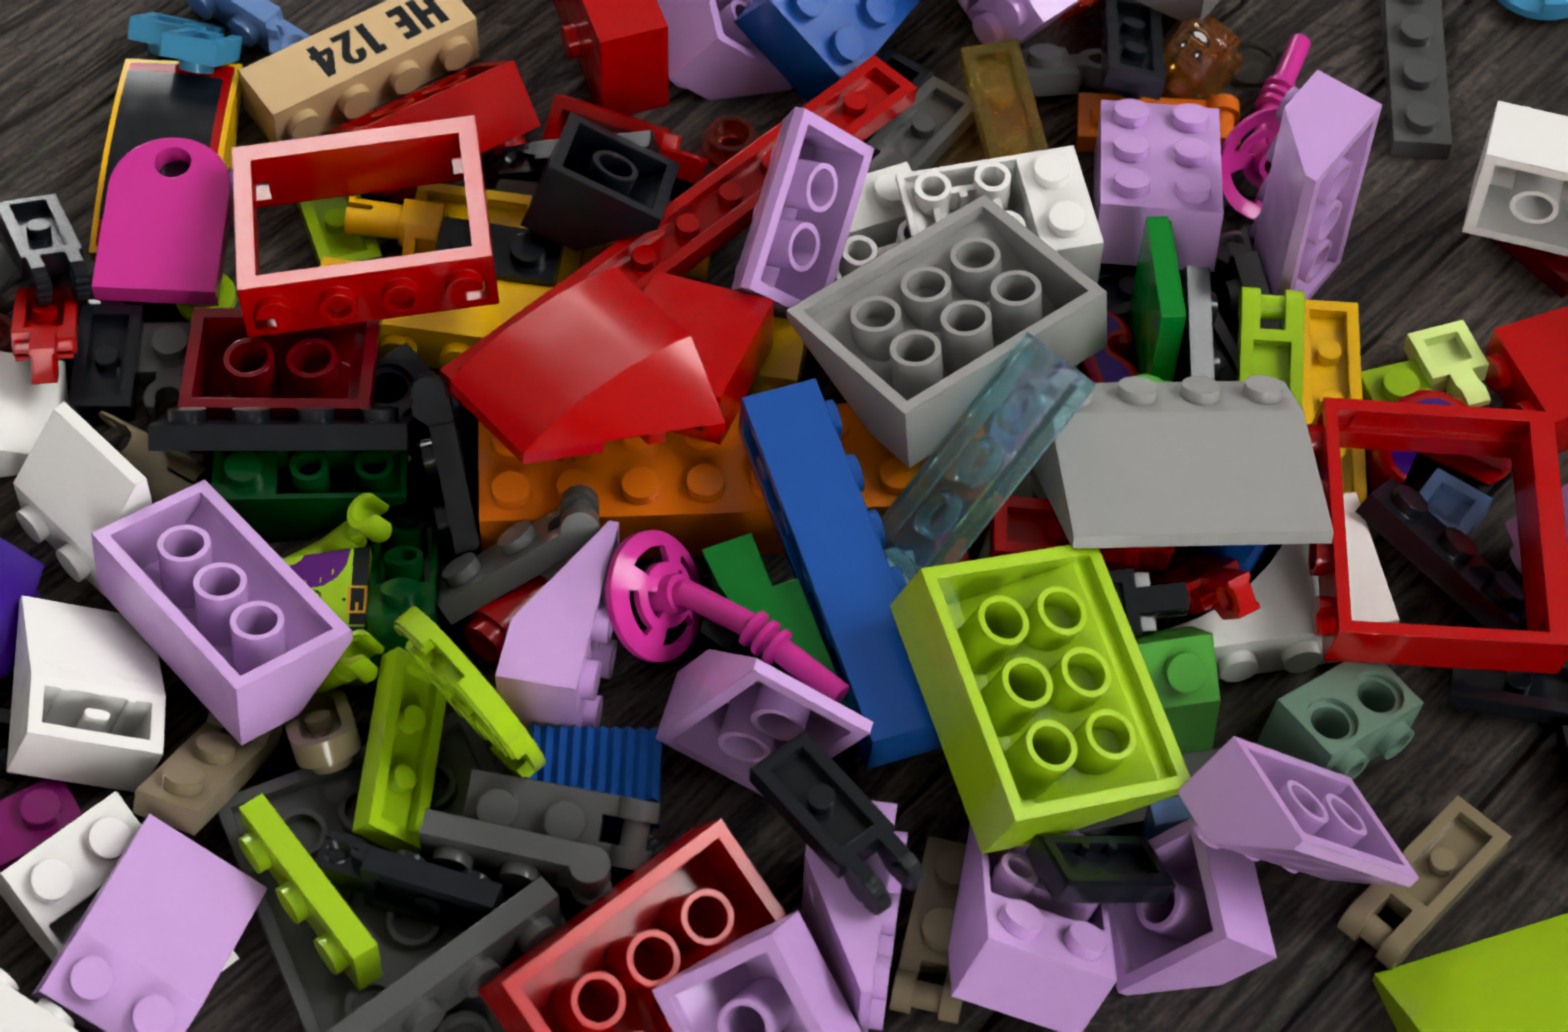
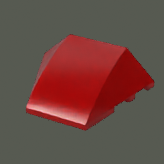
M617 267L606 270L572 286L508 327L472 357L450 381V392L522 464L600 453L604 451L606 441L638 436L648 445L664 443L666 432L702 427L704 436L725 433L726 423L691 335Z

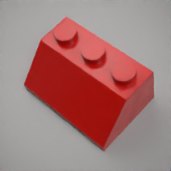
M514 60L475 63L373 109L362 116L324 131V133L329 135L475 115L481 153L492 149L494 155L497 156L502 154V150L505 147L527 143L524 133L540 127L541 124ZM417 187L366 194L368 197H389L391 203H397L405 198L408 199L415 196Z

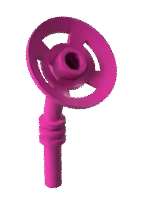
M1297 33L1290 36L1274 75L1267 77L1254 104L1256 112L1243 119L1233 128L1221 148L1223 196L1238 213L1252 220H1255L1261 212L1263 202L1257 199V195L1263 181L1270 173L1272 163L1266 160V155L1280 129L1281 122L1275 119L1278 106L1285 94L1292 87H1296L1295 81L1311 47L1310 39L1303 34ZM1255 128L1254 132L1251 135H1249L1242 143V145L1239 148V151H1236L1235 149L1240 140L1250 130ZM1242 170L1245 178L1258 188L1254 202L1243 197L1238 192L1232 180V173Z
M659 530L636 532L627 537L615 550L606 576V607L615 634L622 645L635 657L651 663L667 662L676 659L693 642L700 625L701 616L740 635L738 641L743 647L751 645L750 652L755 656L762 655V661L769 665L773 663L778 664L801 683L838 703L847 695L850 686L792 642L793 633L788 629L781 630V624L776 620L769 622L770 616L765 611H760L756 614L701 586L693 559L686 548L670 534ZM659 546L663 562L652 564L645 572L634 566L643 552L651 547ZM629 591H633L636 611L642 623L647 627L644 632H642L634 618ZM685 620L687 627L682 635L674 642L664 645L668 628L676 627Z

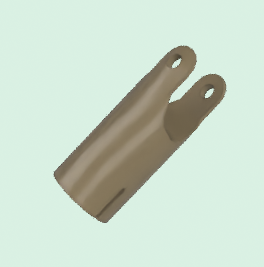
M104 411L99 412V417L106 424L130 438L128 445L120 454L147 478L152 501L158 502L204 479L211 485L212 469L181 451H149L148 433Z

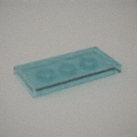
M1026 332L881 517L886 534V547H883L885 555L895 565L900 567L909 580L921 568L957 563L1095 389L1096 383L1029 332Z

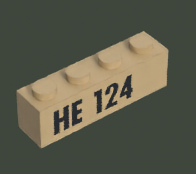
M462 0L384 1L238 70L244 108L270 142L318 136L324 133V131L362 116L369 110L400 95L411 93L419 86L450 71L461 69L469 62L479 58L477 19Z

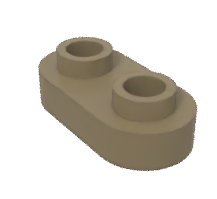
M335 688L331 691L314 694L299 716L284 723L297 765L304 769H313L316 774H331L346 768L352 762V756L362 746L345 692L341 689Z

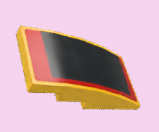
M125 59L107 132L95 200L88 252L93 262L96 261L110 176L118 162L134 148L161 138H186L208 146L220 156L228 172L233 169L232 147H236L242 92L238 70L243 68L242 64L229 63L215 67L214 74H199L179 69V61ZM180 161L171 162L163 166L159 173L166 177H177L184 174L190 168V165Z

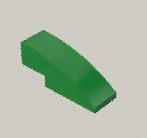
M752 533L702 549L708 582L713 592L756 614L760 611H765L770 616L769 622L776 620L781 624V630L788 629L793 633L792 642L837 676L799 579L795 578L772 586ZM752 654L755 658H758L762 661V655L755 656L754 654ZM773 663L770 665L794 678L791 674L785 671L778 664ZM844 699L840 702L843 706H845Z

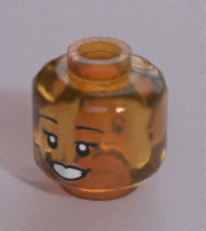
M1209 14L1203 20L1192 17L1186 18L1164 44L1166 70L1164 87L1181 99H1191L1194 95L1201 100H1207L1213 95L1221 94L1243 66V57L1238 50L1243 42L1229 28Z

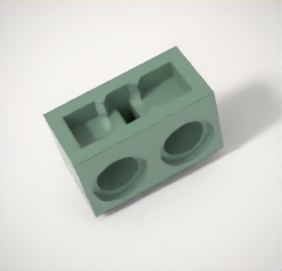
M1343 662L1277 699L1258 741L1266 748L1340 773L1354 780L1371 760L1380 755L1385 759H1390L1400 753L1410 743L1415 734L1410 727L1424 702L1386 664Z

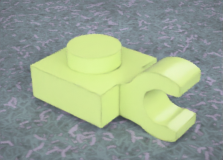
M1464 320L1407 334L1403 350L1409 360H1416L1431 390H1446L1449 395L1460 400L1465 406L1481 407L1490 404L1491 398L1488 390L1481 382L1486 378L1489 363Z

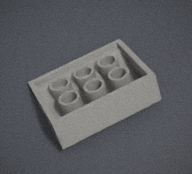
M985 194L786 310L789 323L868 432L908 468L1032 393L1034 383H1048L1107 347V291Z
M1254 375L1246 378L1245 381H1216L1204 376H1190L1184 378L1182 382H1153L1143 377H1126L1119 382L1091 383L1081 378L1066 377L1057 380L1056 383H1034L1025 453L1072 549L1332 543L1334 530L1304 412L1284 381H1279L1269 376Z

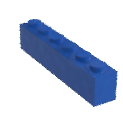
M816 378L742 397L738 430L793 576L799 579L837 676L850 686L847 695L844 697L845 707L873 721L871 733L857 742L866 769L942 748L889 606L907 584L900 567L897 565L890 567L883 550V547H886L884 525L876 509L867 510L861 492L864 491L863 473L857 457L854 454L846 455L839 437H842L843 428L835 402L832 399L824 400Z

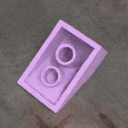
M708 649L677 672L656 739L762 796L749 781V769L803 731H807L822 749L833 758L869 735L873 721L758 658Z
M149 813L31 996L38 1000L45 998L62 1008L75 1023L90 1032H186L205 1002L268 888Z

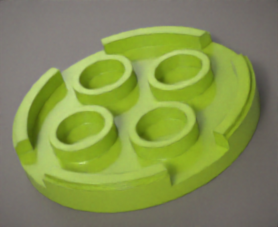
M412 606L394 621L393 629L399 636L403 635L409 639L406 642L407 646L405 648L420 669L461 718H464L485 741L488 739L493 744L490 750L511 772L522 779L526 778L528 780L546 764V759L541 750L500 695L454 642L419 608Z

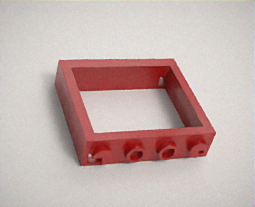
M475 115L232 147L237 293L248 338L500 304L483 163ZM464 180L472 246L260 275L257 208ZM268 183V184H265V185H258V186H256V184Z
M1324 397L1312 423L1307 424L1334 530L1332 543L1309 544L1308 550L1309 574L1311 576H1318L1319 596L1315 597L1312 607V631L1314 635L1322 636L1323 660L1558 674L1568 660V547L1554 412ZM1340 448L1511 458L1528 631L1353 621L1351 616Z

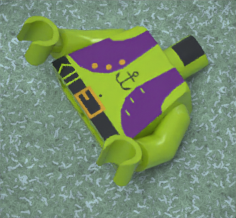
M372 493L360 494L352 501L347 510V521H344L322 539L282 558L352 630L353 640L314 694L331 691L343 685L369 687V683L376 679L379 672L378 667L370 658L377 654H382L385 648L367 632L366 613L372 554L371 547L365 546L367 544L366 538L376 543L387 541L391 536L392 526L391 523L381 517L382 514L387 513L389 505Z

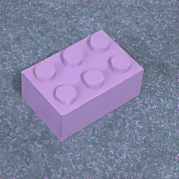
M1131 98L1119 101L1101 99L1093 160V209L1104 241L1101 263L1137 266L1146 217L1168 216V220L1172 224L1179 269L1182 270L1186 265L1210 268V272H1214L1224 214L1219 109L1204 108L1194 103L1166 105L1145 103Z

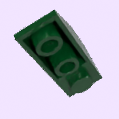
M408 450L214 451L211 486L265 542H285L347 521L349 505L360 494L372 493L388 504L389 508L407 503Z
M415 515L394 517L388 521L392 526L390 538L385 542H374L366 621L367 632L385 648L382 654H377L370 658L379 670L382 655L398 646L406 650V642L409 639L403 635L399 636L393 629L394 621L410 607L415 606L419 608L440 628V609L437 606L441 540L435 519L424 520ZM378 675L376 679L371 682V685H377Z

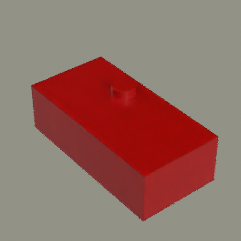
M552 0L563 25L560 26V36L568 60L577 59L597 106L625 115H632L669 105L668 25L657 0Z

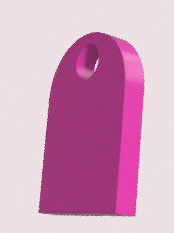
M161 138L134 148L118 162L108 183L91 285L95 300L218 306L233 206V190L228 169L215 151L200 142L186 138ZM180 161L190 165V168L184 174L177 177H166L159 173L163 166L171 162Z

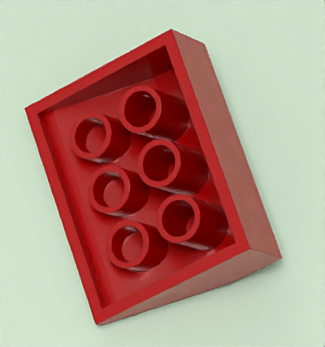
M720 818L690 829L478 988L477 991L505 1032H673L651 990L735 940L787 916V914Z

